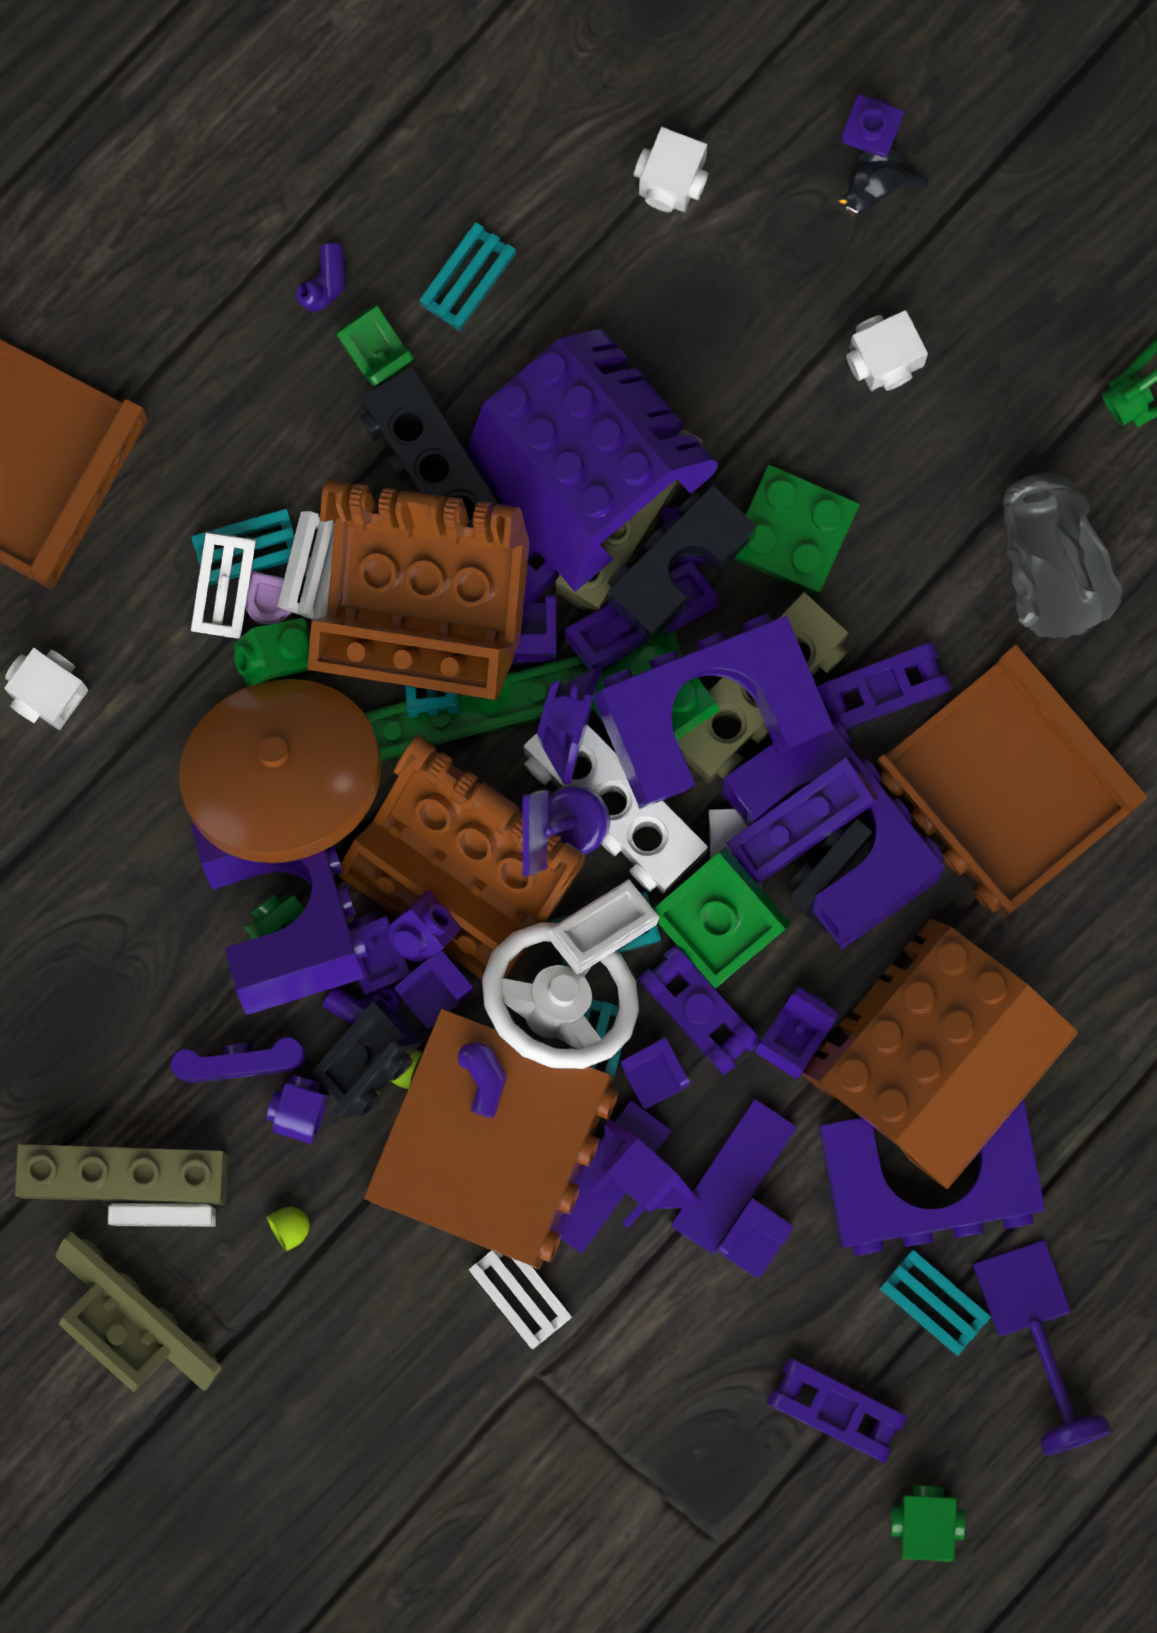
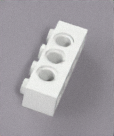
M588 725L579 757L585 758L590 763L592 769L588 776L583 779H571L569 785L562 783L540 745L537 733L524 745V754L529 758L524 765L543 785H546L551 780L559 789L578 785L590 788L600 796L607 792H617L625 798L627 805L623 812L618 815H610L609 832L601 845L613 856H616L621 851L634 864L629 872L647 891L651 892L656 887L665 895L707 854L708 846L663 801L641 810L639 809L617 754ZM643 827H650L658 831L662 838L660 846L653 851H643L637 848L633 842V835L637 830Z

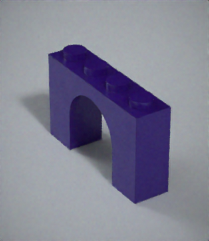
M769 614L762 615L742 624L741 627L744 633L726 640L724 633L720 632L695 643L697 652L680 658L677 650L649 661L651 667L649 671L633 676L631 669H627L602 680L605 688L601 689L593 698L640 810L683 793L695 785L672 727L674 700L681 687L692 679L703 676H720L730 679L746 689L760 710L777 754L819 738L834 729L787 616L772 621Z
M833 720L832 725L834 729L819 738L777 754L774 744L767 747L724 777L722 795L733 809L736 810L746 826L749 827L846 757L854 759L879 798V801L860 813L872 831V849L859 866L817 894L812 908L814 914L843 950L938 883L944 866L941 864L943 862L942 854L935 843L928 837L922 839L910 824L912 823V817L908 809L898 798H893L892 800L880 786L882 780L876 768L867 759L860 761L849 747L851 739L848 733L838 721Z
M190 823L200 861L212 890L272 872L296 875L312 886L311 898L307 907L293 923L274 933L225 948L234 985L246 1015L364 978L359 959L367 957L368 954L359 927L350 929L346 917L355 915V910L347 885L338 888L334 876L343 873L335 845L322 852L295 861L281 863L254 862L232 856L220 850L200 833L194 823Z
M1024 1099L977 1154L975 1178L966 1194L955 1204L940 1209H923L912 1206L901 1200L890 1189L881 1171L873 1126L863 1118L825 1124L818 1128L840 1249L852 1247L854 1256L884 1251L882 1241L902 1238L904 1247L934 1242L932 1232L947 1229L953 1230L954 1238L984 1233L983 1223L1003 1220L1004 1229L1034 1224L1033 1214L1045 1211Z

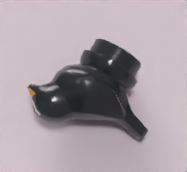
M894 139L887 157H880L858 149L859 154L855 156L858 167L851 172L848 181V191L845 195L840 196L838 201L845 205L849 213L863 215L869 212L877 202L901 188H927V179L909 173L899 164L902 154L898 151L897 140Z

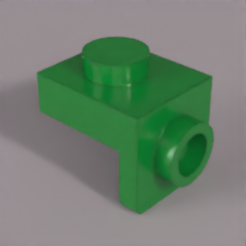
M375 304L334 331L365 380L373 386L380 382L384 384L408 369L406 364L414 359L410 350L404 347Z
M305 618L254 627L234 642L235 665L238 672L243 675L246 687L266 682L272 678L311 671L307 670L310 633Z

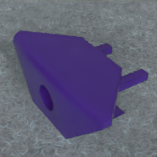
M595 667L562 686L560 680L550 685L537 730V737L563 784L569 785L573 776L594 704L593 697L597 693L603 669Z
M609 1119L604 1124L606 1163L601 1169L606 1175L589 1194L596 1198L612 1180L629 1195L638 1206L623 1221L622 1224L626 1228H629L644 1210L651 1213L654 1209L696 1207L700 1202L680 1176L648 1146Z

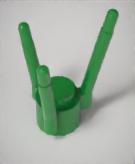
M1157 338L1121 375L1107 383L1109 389L1102 393L1106 407L1121 426H1125L1132 421L1136 428H1139L1149 420L1157 417V406L1148 407V404L1154 401L1149 387L1157 382V368L1144 378L1140 376L1133 378L1157 352Z

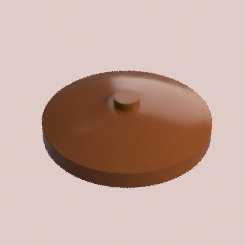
M281 679L266 681L241 689L228 696L208 711L199 721L189 736L182 753L179 768V784L183 801L194 825L211 844L232 856L254 862L281 863L295 861L312 856L333 846L361 822L370 809L379 788L381 755L369 720L363 711L341 692L329 686L307 680Z

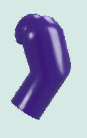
M328 243L319 247L321 273L308 281L307 285L302 282L296 290L297 301L309 311L324 310L344 291L346 282L342 244Z
M480 1042L465 1044L458 1053V1063L461 1068H466L477 1083L470 1112L494 1119L506 1082V1072L492 1048Z

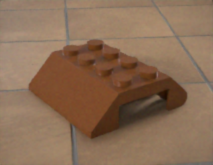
M326 481L322 492L320 521L335 520L327 616L311 621L307 670L497 699L521 638L530 542L520 507L497 504L494 507L492 503L479 501L473 514L474 525H470L464 502H462L463 499L450 497L446 500L444 496L404 490L399 493L396 489L385 488L380 493L379 511H377L368 485L355 484L352 486L349 482Z
M418 735L405 750L393 772L399 776L373 822L353 841L341 862L343 873L338 874V876L396 918L415 899L430 890L440 903L448 909L451 916L462 928L442 951L482 979L491 952L512 932L540 922H548L584 865L585 854L568 842L566 844L561 842V837L557 834L548 836V869L530 876H523V813L520 812V807L485 782L481 784L478 777L470 771L463 773L453 765L452 758L445 753L439 754L434 745ZM530 946L521 950L509 962L504 975L505 979H507Z
M929 919L916 934V937L923 944L910 941L904 948L908 957L913 961L909 968L903 970L897 966L890 965L885 970L884 975L891 982L888 983L878 979L852 1009L851 1012L858 1021L856 1022L846 1017L839 1025L849 1039L841 1048L825 1041L819 1048V1051L826 1059L823 1060L814 1055L801 1074L833 1101L835 1098L839 1099L894 1142L913 1164L948 1190L1077 1036L1078 1032L1026 982L952 927Z

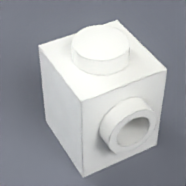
M661 127L652 151L644 148L635 168L634 176L640 178L639 195L646 197L645 201L656 209L671 212L675 208L685 212L690 198L699 200L707 181L709 172L702 170L706 160L707 144Z
M906 310L886 320L883 319L882 315L872 317L855 328L857 333L852 335L849 347L851 352L847 353L846 357L855 378L858 381L865 379L870 391L883 385L887 391L895 389L912 378L911 372L924 367L928 353Z
M35 648L31 650L27 657L23 654L20 655L10 666L5 676V679L9 682L4 689L14 698L10 707L32 723H35L41 717L59 731L89 690L81 680L71 674L75 666L52 649L46 656Z

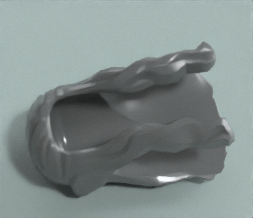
M1035 473L1011 484L1003 497L1004 518L1002 520L1006 534L1005 552L1013 563L1012 583L1017 593L1016 607L1019 622L1023 626L1029 627L1039 637L1053 639L1061 637L1067 639L1071 635L1084 634L1087 629L1098 625L1101 621L1108 620L1121 604L1122 585L1115 575L1109 551L1087 517L1090 510L1088 496L1076 489L1073 483L1066 477L1052 473Z

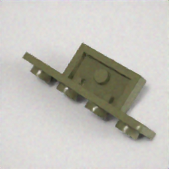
M70 1232L62 1240L55 1256L90 1289L62 1316L59 1325L133 1392L167 1358L197 1386L206 1391L222 1370L221 1366L216 1362L214 1353L205 1344L193 1341L180 1330L178 1322L170 1312L162 1307H155L141 1294L139 1286L131 1277L124 1273L118 1274L103 1260L100 1250L92 1242L80 1239Z

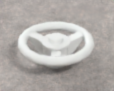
M540 922L512 932L491 952L482 977L485 1009L499 1036L523 1057L551 1068H585L611 1058L631 1038L639 1014L636 981L622 955L616 950L600 960L607 967L618 987L620 1005L613 1028L601 1039L584 1017L592 1000L591 988L585 979L591 967L577 975L569 964L568 966H550L543 969L536 976L533 984L504 978L509 962L521 950L542 941L551 942L547 934L549 929L558 923ZM504 1004L524 1017L530 1029L539 1036L550 1039L557 1038L576 1049H556L533 1040L513 1022Z

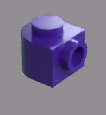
M428 890L415 899L391 924L389 938L392 946L401 956L411 961L420 962L427 960L430 956L442 950L462 928L451 916L448 909Z
M291 1074L289 1083L284 1085L283 1092H274L266 1116V1120L274 1122L273 1133L309 1144L314 1143L330 1096L318 1093L319 1082Z

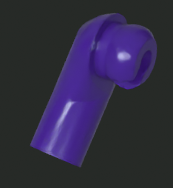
M334 987L326 997L322 1007L352 1025L371 1002L382 999L397 1015L399 1011V998L393 990L381 988L377 990L376 994L357 1000L339 987Z

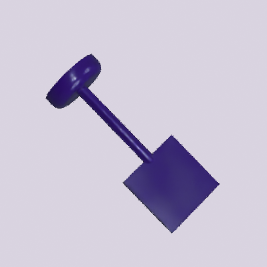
M574 785L560 788L549 797L548 791H539L523 796V876H530L548 869V836L557 834L561 837V842L564 844L568 842L583 854H588L601 846L608 835L611 820L608 807L599 794L590 788Z
M1045 1240L973 1264L998 1337L1028 1327L1031 1330L1064 1421L1063 1425L1047 1431L1041 1437L1040 1443L1044 1455L1049 1456L1062 1453L1111 1434L1110 1424L1102 1415H1092L1076 1419L1044 1332L1043 1322L1071 1313Z

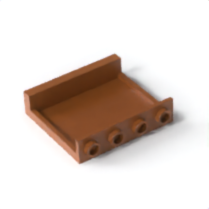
M1 339L0 563L53 590L144 429L148 418L144 409L127 399L122 403Z
M1017 645L1006 652L996 665L886 756L883 754L878 758L875 768L880 772L879 775L882 780L880 786L892 799L898 796L903 799L912 810L910 815L912 817V824L924 837H929L932 834L945 849L941 852L943 860L958 876L965 872L978 887L973 893L980 904L992 915L998 911L1004 919L1148 798Z
M441 1009L364 1199L540 1270L543 1260L550 1263L558 1249L562 1234L555 1232L562 1213L570 1215L577 1202L581 1186L574 1183L582 1165L589 1167L597 1152L600 1139L594 1137V1133L600 1118L608 1120L615 1107L619 1091L612 1089L615 1080L611 1075L589 1066L585 1068H551L523 1057L499 1036L497 1030ZM480 1042L492 1048L506 1072V1082L494 1119L470 1112L477 1083L466 1068H461L458 1063V1053L465 1044Z

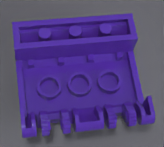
M603 329L559 338L484 402L466 449V453L478 473L504 505L520 507L527 534L574 592L614 560L601 545L604 540L677 478L691 494L715 473L718 466L717 461L705 447L701 446L700 441L694 435L677 436L683 430V421L677 414L673 413L671 407L654 387L644 379L643 374L636 368L625 369V365L628 364L626 354L618 348L615 341Z

